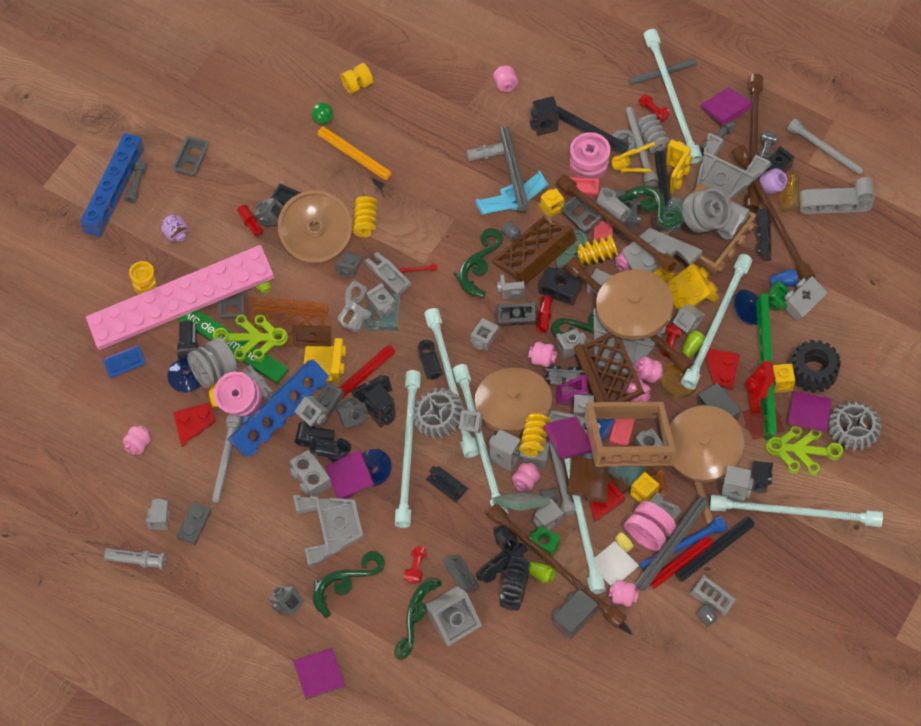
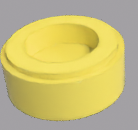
M622 532L615 536L616 542L626 552H629L634 547L629 538Z

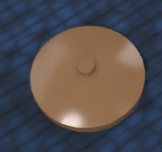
M321 190L305 191L292 197L284 205L278 218V235L284 249L292 257L304 263L321 264L335 259L346 249L352 235V219L346 205L335 195Z
M638 269L622 271L610 277L600 288L596 301L597 314L603 326L612 334L630 340L645 339L660 332L671 319L673 313L672 292L667 283L654 273Z
M505 368L493 372L479 384L475 393L476 412L483 414L482 423L493 431L498 432L500 429L511 435L523 433L529 413H539L548 417L552 408V393L547 382L537 373L524 368Z
M707 405L695 406L681 412L671 422L670 429L676 448L672 467L685 478L697 482L717 481L726 476L728 465L737 467L744 452L743 432L736 419L725 410Z

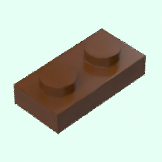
M293 325L292 327L293 345L331 347V326Z

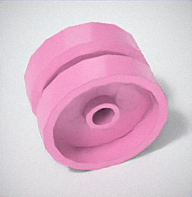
M587 132L577 136L570 146V168L577 177L600 178L606 174L610 159V145L608 141L597 133Z
M234 371L226 373L218 380L214 389V398L220 409L229 415H236L242 418L244 415H252L260 407L262 392L259 385L249 376L242 372Z
M642 501L634 510V514L624 523V528L638 544L649 550L658 551L665 544L666 538L674 532L676 524L664 509L649 501Z

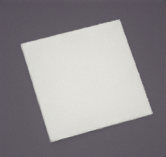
M615 541L594 558L599 574H602L610 586L611 584L615 585L617 580H623L639 567Z

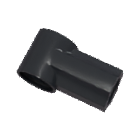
M193 321L179 322L177 356L178 359H187L188 353L198 348V343L196 342V322Z
M428 339L422 340L418 345V358L422 363L427 380L438 379L443 375L435 351V344ZM427 349V350H430L431 352H429V353H424V352H422V351Z
M300 422L294 442L302 447H310L313 437L334 441L335 430L310 426L306 422Z
M313 437L309 451L313 455L328 457L330 461L335 462L348 455L351 451V444L343 438L331 441Z
M507 526L494 527L493 532L496 544L500 545L502 550L508 552V554L515 553L519 547L517 536Z

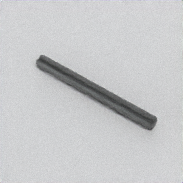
M507 126L501 127L499 133L518 208L521 212L527 211L529 204L511 133Z
M699 496L674 532L636 582L638 589L645 591L707 506L706 498Z

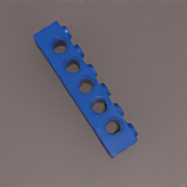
M124 132L80 220L85 233L98 237L102 236L134 171V166L144 151L141 137Z
M314 359L308 360L227 440L241 456L254 455L259 449L258 446L262 442H267L272 437L271 433L275 429H280L286 423L285 419L289 415L293 416L296 414L294 411L305 396H313L312 393L316 389L320 390L327 383L325 380L329 375ZM306 377L310 380L308 388L303 383ZM292 391L296 393V399L294 401L290 399V393ZM278 404H281L283 407L281 414H278L276 411ZM265 417L269 419V425L266 428L262 424ZM250 431H254L256 435L253 441L249 439Z

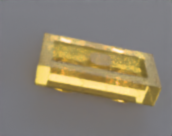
M796 173L787 176L786 187L780 192V210L783 213L799 207L800 176Z

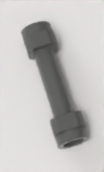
M730 121L725 125L721 124V129L717 132L716 136L723 138L726 134H730L735 128L734 122ZM705 141L702 144V147L700 148L702 154L704 153L707 141Z
M139 160L134 166V178L130 189H127L125 200L129 203H135L138 198V186L142 174H145L147 163Z

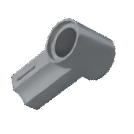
M602 188L600 190L596 203L620 222L626 221L631 214L630 208L616 198L614 190L610 188Z
M734 202L730 204L731 214L728 223L718 229L721 237L727 240L733 239L741 224L745 223L750 209Z

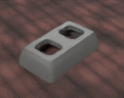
M187 136L172 166L173 170L177 173L194 177L207 151L209 142ZM191 148L201 150L198 157L189 155ZM184 163H191L195 166L192 171L182 169Z
M576 196L561 208L586 233L593 230L603 220L601 215ZM579 206L584 207L585 211L579 217L573 214ZM590 216L595 218L588 226L584 225V222Z
M244 291L238 293L237 298H226L218 301L219 317L221 319H236L238 315H244ZM228 306H238V314H226V308Z

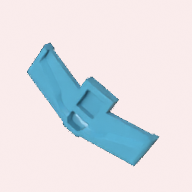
M538 171L534 177L524 183L528 201L549 185L541 171ZM512 184L500 189V196L475 200L476 207L481 215L507 209H519Z

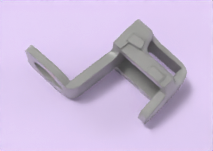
M351 281L346 289V304L337 320L340 326L353 332H358L364 321H368L372 314L357 304L362 301L367 291V288L357 281ZM359 287L360 295L351 299L352 289ZM352 310L354 315L349 324L342 322L347 312Z

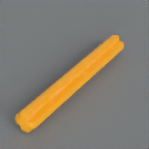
M322 126L318 130V136L382 179L388 180L391 177L390 170L326 127Z

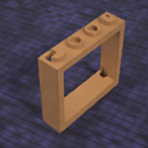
M699 183L692 193L709 189V187ZM682 204V206L678 209V211L681 212L682 216H683V212H682V211H683V204ZM749 212L744 226L715 263L701 255L692 264L705 268L708 274L713 277L718 272H722L726 266V261L734 257L737 251L736 248L744 244L747 238L746 235L749 232L752 233L756 228V215ZM684 216L679 225L672 228L664 227L661 233L673 237L685 222Z
M663 402L586 403L584 419L595 467L673 466L676 448ZM657 418L664 446L603 447L596 419Z

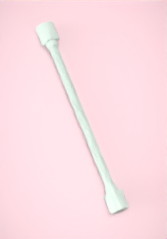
M649 29L644 33L647 47H651V50L654 52L686 141V146L691 148L690 156H692L690 164L698 163L703 159L699 145H695V142L692 140L659 49L661 40L656 29Z
M746 254L738 256L733 267L735 268V274L693 366L690 369L687 368L682 378L681 384L688 389L696 388L701 376L699 374L700 366L743 274H747L752 264V258Z
M428 309L424 315L428 328H431L434 332L449 390H452L453 394L455 393L459 396L440 330L442 319L439 309ZM461 430L463 441L460 443L464 457L471 458L477 456L479 450L475 438H472L469 431Z
M465 364L457 365L453 368L456 383H459L463 390L468 411L476 412L469 389L471 378L468 367ZM481 430L480 433H475V437L492 494V500H490L492 507L494 505L493 497L501 496L498 491ZM502 507L507 513H509L508 508Z
M416 370L407 371L405 377V388H408V407L401 499L399 509H396L395 526L400 528L410 527L411 524L408 492L414 426L412 415H414L413 408H415L417 389H420L421 373Z
M571 458L564 459L568 478L570 476ZM572 495L590 570L589 578H587L588 587L594 594H601L606 591L602 574L599 575L594 560L580 496Z
M711 495L710 510L726 512V509L739 508L752 511L762 510V512L772 511V513L782 512V514L790 513L792 515L823 516V518L856 520L865 523V526L882 527L883 522L882 511L867 510L866 513L853 514L851 512L843 513L812 508L802 509L800 507L792 508L761 503L751 504V502L741 503V501H732L727 499V496Z

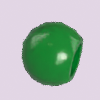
M320 102L313 108L311 116L317 124L325 125L333 119L334 111L328 103Z

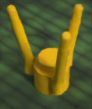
M652 142L612 157L611 163L614 170H620L621 173L651 172V169L627 167L630 165L629 156L654 146L655 143Z

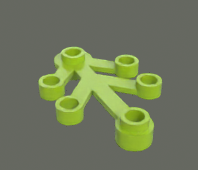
M238 315L236 317L237 326L244 328L248 333H228L226 329L218 328L214 331L213 338L223 336L225 337L223 339L225 343L248 341L243 347L234 351L233 355L237 362L244 361L246 354L258 343L267 341L260 349L253 351L254 360L261 362L270 349L274 346H283L287 342V332L282 328H274L266 321L264 315H257L254 319L255 325L259 328L263 327L268 332L260 333L247 321L245 315ZM260 319L264 320L262 323L257 322ZM239 320H245L243 323H239ZM278 336H281V337H282V338L279 339V340H276V339H275V338L278 337ZM260 353L262 356L256 357V354ZM237 354H243L242 357H236Z
M792 426L790 431L781 438L773 437L766 443V451L772 456H779L788 465V471L792 474L799 472L800 463L793 460L787 452L794 453L808 468L807 472L811 476H816L819 473L820 466L818 463L813 462L806 454L828 456L831 460H838L843 453V448L838 443H831L828 448L806 446L810 442L821 438L822 432L812 429L810 433L795 444H787L791 439L801 437L802 429L797 426ZM797 430L799 434H794L793 431ZM817 432L819 435L814 436L812 433ZM772 446H777L779 449H773ZM791 465L797 466V469H792ZM815 467L817 470L812 471L810 468Z

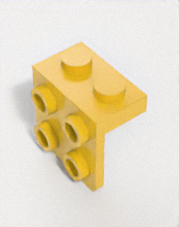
M671 139L668 144L666 165L675 168L670 182V193L674 194L676 189H680L684 175L688 176L691 170L692 156H690V147L682 142Z
M691 264L667 282L672 292L673 303L678 311L681 307L689 304L695 307L706 298L712 302L720 298L716 293L718 291L717 287L707 278L709 274L705 268Z
M335 338L334 346L331 347L306 346L304 364L308 360L314 359L329 375L325 380L326 382L340 383L341 375H344L345 372L343 357H346L347 346L343 345V339Z

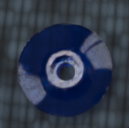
M743 289L734 296L733 304L735 311L746 324L757 325L756 302L758 297L753 292Z
M179 359L170 366L167 379L173 389L178 392L188 393L201 387V384L191 371L188 359Z
M380 449L365 451L362 454L375 484L371 487L379 486L391 474V459L388 454ZM378 467V470L373 473L374 468Z

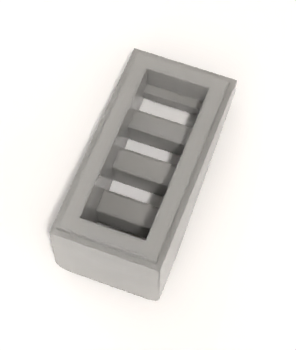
M705 575L697 581L689 593L702 603L709 604L712 609L724 616L736 600ZM702 586L706 587L703 592L700 590ZM709 591H712L713 593L711 594V596H707V593ZM716 595H719V599L715 602L713 599ZM723 599L727 600L723 607L720 606Z

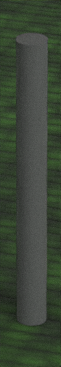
M696 58L666 68L668 73H673L697 65ZM658 69L629 78L628 82L630 85L660 77L662 76L661 71Z

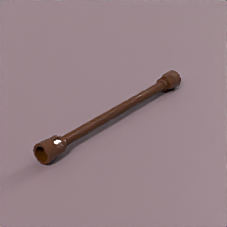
M760 74L750 75L748 81V90L751 91L750 163L755 155H757L759 95L763 91V77ZM751 183L748 194L745 195V208L755 213L760 210V197Z
M740 145L734 148L731 153L737 164L741 165L746 171L751 164L749 161L751 157L745 146ZM755 179L752 184L796 263L798 277L800 280L803 278L808 279L811 276L815 278L809 263L805 264L795 248L759 179Z
M563 174L558 178L556 185L562 191L578 197L645 249V251L655 257V260H657L656 264L667 273L675 270L678 265L676 259L668 253L663 254L657 251V249L579 190L576 186L577 183L569 176Z
M573 257L566 264L565 269L575 278L580 277L584 279V281L599 292L602 286L585 270L586 267L578 259ZM657 334L649 337L674 360L672 363L683 373L686 372L687 368L690 369L693 366L694 361L683 352L674 351Z
M495 503L488 510L486 515L497 525L507 526L514 535L526 543L528 547L532 548L535 553H538L537 555L543 558L551 567L555 568L559 574L561 573L578 590L581 589L598 604V608L600 607L605 614L604 618L616 629L627 617L615 606L611 607L604 603L565 567L559 564L557 560L547 554L534 540L528 537L526 533L522 532L520 528L518 529L511 522L510 518L507 517L508 513L501 506Z

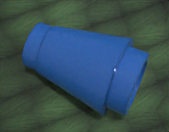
M788 269L770 276L771 285L775 281H780L786 287H794L798 283L796 270Z

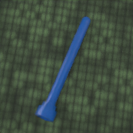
M718 516L712 519L713 522L710 523V526L683 539L672 554L712 533L720 534L726 531L727 526L723 518ZM657 554L642 561L640 567L646 569Z

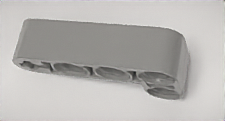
M868 177L860 178L856 181L855 188L803 190L798 194L800 212L803 214L869 211L872 209L875 199L873 180Z

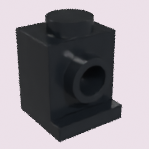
M781 146L778 147V150L768 159L771 162V166L766 171L777 168L786 173L793 166L794 156Z
M753 461L751 478L754 480L751 491L757 493L767 492V486L772 484V462Z

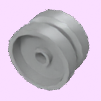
M709 188L689 194L683 203L682 212L688 227L694 232L703 233L724 227L730 219L731 208L729 200L720 189Z

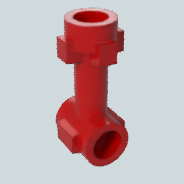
M647 94L640 97V105L645 108L648 107L653 114H656L657 120L664 122L668 119L670 111L667 107L658 108L652 102L653 98Z
M668 323L665 334L669 336L666 343L676 351V348L673 347L676 337H681L682 329L674 323ZM661 348L662 356L671 358V356Z
M415 546L411 552V556L414 557L412 567L404 572V581L411 584L421 583L423 572L419 571L422 559L427 557L424 547Z

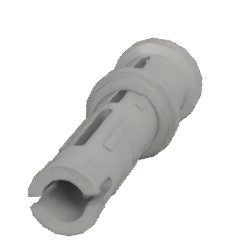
M106 548L104 559L105 561L138 564L143 568L156 567L164 570L167 555L163 552L161 554L150 553L147 550L141 553Z

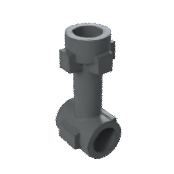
M763 131L760 141L764 142L762 151L759 150L758 156L768 160L773 155L769 152L771 144L775 145L777 134L771 131Z

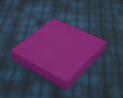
M730 87L701 104L703 111L723 125L752 108L750 101Z
M794 391L787 425L826 432L832 399Z
M576 416L550 422L544 426L562 460L592 452L589 438Z
M360 450L325 467L337 498L347 499L375 485Z
M332 648L293 661L306 700L345 687Z

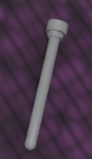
M627 107L626 113L636 146L640 148L644 146L635 114L632 107ZM646 150L639 152L643 168L651 169ZM654 171L644 173L643 181L645 186H653L659 182L658 176Z
M796 118L791 121L787 128L789 132L797 135L800 134L855 173H863V169L804 129L801 121Z
M228 415L226 419L228 432L212 497V502L215 504L220 501L232 445L227 438L242 423V418L236 415Z
M547 436L563 501L560 510L563 512V516H570L576 513L575 506L567 494L568 488L560 456L550 437Z

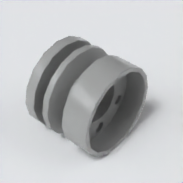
M215 338L206 343L204 347H198L196 350L188 353L187 359L191 371L198 382L205 388L211 387L214 383L216 384L226 373L237 372L235 357L229 346L221 338Z

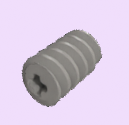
M656 114L639 118L637 124L646 145L652 142L655 143L654 146L648 148L650 153L655 155L656 151H665L670 139L666 137V132L663 131V127L660 125V121L657 120Z

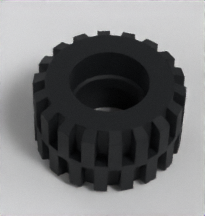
M810 340V343L807 341L803 342L802 346L799 345L796 351L794 350L791 364L793 366L795 382H797L796 386L799 388L801 386L804 387L803 390L806 392L808 390H811V393H816V390L824 392V388L828 390L831 388V384L834 385L839 373L841 365L839 353H836L834 347L830 348L829 343L823 344L822 340L818 342ZM808 362H818L825 369L814 371L805 364Z

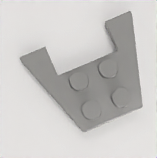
M709 132L696 187L699 183H702L709 188L720 189L732 201L771 166V162L755 155L746 171L716 157L724 144V140Z
M651 228L640 235L642 239L657 249V251L663 254L668 253L670 256L678 254L689 265L702 255L701 249ZM632 242L622 251L631 270L638 269L654 273L660 268L656 264L657 260H655V257L635 242Z
M594 308L595 340L609 333L601 323L596 308ZM666 328L657 333L660 338L665 334ZM616 336L608 340V346H615L617 342ZM649 337L645 338L644 341L621 338L633 366L637 360L647 357L656 346V343ZM594 347V354L596 356L601 347ZM604 349L601 357L609 359L612 350ZM617 352L613 361L621 363L624 354ZM599 361L597 367L605 369L607 362ZM611 364L609 371L617 373L619 366ZM623 367L621 374L629 376L631 371Z
M293 495L297 515L318 511L325 542L323 545L305 548L309 568L363 539L355 500L340 498L319 499L315 496L307 498L301 497V495Z

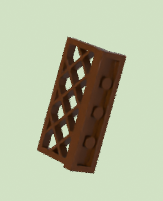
M544 215L492 259V263L516 277L519 282L524 281L525 286L577 241L573 227L569 225L564 227ZM543 224H549L548 228L540 229ZM560 231L555 236H552V232ZM549 233L548 237L540 238V234ZM536 235V239L527 240L529 236ZM539 243H546L542 247H539ZM536 244V248L526 249L527 245ZM523 246V250L514 251L515 248ZM533 254L530 258L526 259V255ZM523 255L522 259L513 261V257ZM504 258H510L508 262H500ZM520 265L516 270L513 269V266Z
M611 332L583 346L579 343L573 347L583 371L587 375V380L597 402H611L612 392L620 394L619 399L615 402H629L645 394L621 337L616 336L617 342L614 347L607 345L608 340L616 336ZM595 346L601 347L597 356L590 354L589 349ZM604 349L612 350L609 359L601 357ZM617 352L624 354L621 363L613 361ZM599 361L607 362L604 371L597 370L596 367ZM611 364L619 366L616 375L608 373ZM623 367L631 371L628 378L620 376ZM606 376L614 378L610 387L603 384ZM618 380L626 382L623 390L615 389ZM630 383L637 385L639 389L633 393L627 392Z

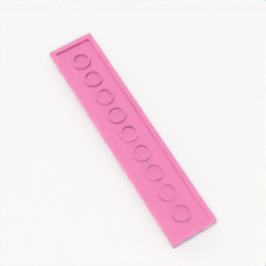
M261 245L95 312L86 316L98 350H102L272 280L275 277Z

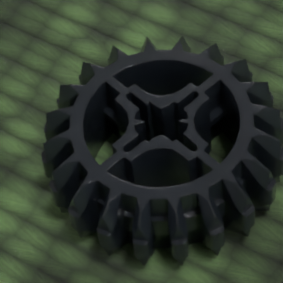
M513 556L509 560L500 595V606L510 611H518L520 609L528 584L531 567L530 560L520 556Z

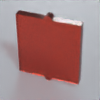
M760 406L761 410L759 413H753L751 409L742 411L746 422L745 427L748 428L752 440L764 437L762 406ZM775 406L776 434L785 432L781 421L782 416L778 414Z

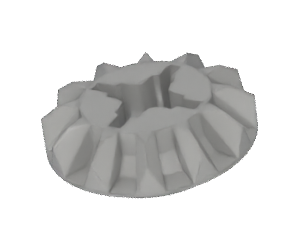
M623 129L612 134V136L623 142L627 140L629 145L628 151L637 149L632 131ZM612 148V150L616 151L617 155L620 153L619 151Z

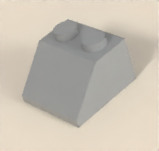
M458 586L426 604V613L447 646L482 626L467 593Z

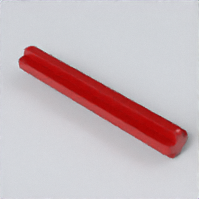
M387 345L338 388L345 392L341 399L347 396L354 387H357L393 356L395 349L391 345Z
M709 536L703 537L662 568L650 586L656 589L680 568L712 545L713 540Z

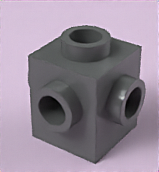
M275 198L262 200L257 204L254 216L266 227L276 225L284 206Z
M348 398L343 401L344 403L336 405L341 424L345 428L360 426L367 420L365 415L368 413L364 402L361 403L358 398Z
M282 584L274 589L269 598L273 604L272 608L280 615L283 613L292 616L305 602L295 587Z

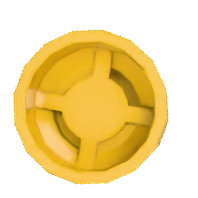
M365 63L355 66L353 71L349 69L340 74L345 89L351 95L360 91L361 87L366 88L374 83L372 74Z
M139 261L131 266L129 274L136 293L142 294L157 287L155 272L150 263Z

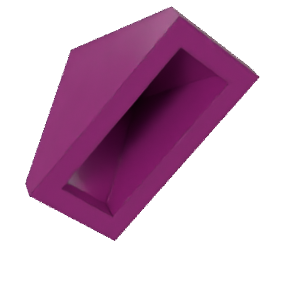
M584 374L557 386L556 404L574 405V395H587V375Z

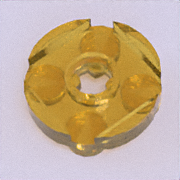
M672 362L663 368L660 385L667 395L672 396L675 400H680L681 398L691 396L696 391L698 383L695 389H688L681 383L676 382L675 377L682 378L685 373Z

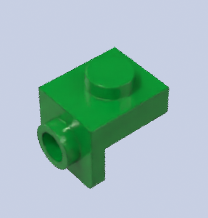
M775 281L767 293L769 307L776 311L786 309L787 305L784 303V296L790 291L780 281Z

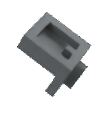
M343 252L340 262L337 261L336 263L337 274L346 278H355L362 260L361 256Z

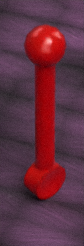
M433 263L430 266L424 267H400L399 271L402 274H404L405 272L431 270L435 272L437 270V265Z

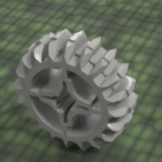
M434 388L433 393L427 390V396L421 395L422 400L416 401L418 407L413 408L415 414L412 415L418 430L424 433L426 437L429 438L431 436L435 440L438 436L443 439L444 434L451 436L450 432L452 430L457 432L456 426H459L461 410H465L459 396L455 393L453 394L452 390L448 389L446 391L445 388H441L440 391Z
M847 401L846 405L841 403L838 408L833 410V414L830 415L828 428H830L829 435H833V441L839 440L838 444L845 445V450L852 447L853 452L856 451V448L862 451L864 446L869 449L871 444L876 443L877 438L881 434V419L876 417L877 411L871 412L872 407L866 408L864 402L861 405H858L857 401H854L853 404ZM864 420L868 423L870 430H868L867 426L863 423ZM840 422L843 423V426L846 428V432H844L841 428Z

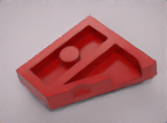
M708 349L705 359L713 385L718 383L721 388L733 391L740 354Z
M765 360L746 381L750 408L753 413L760 412V399H766L769 388L775 379L771 361Z
M211 402L173 412L181 447H185L190 439L194 436H199L204 429L216 423Z
M610 480L606 503L589 501L595 522L625 501L624 495Z

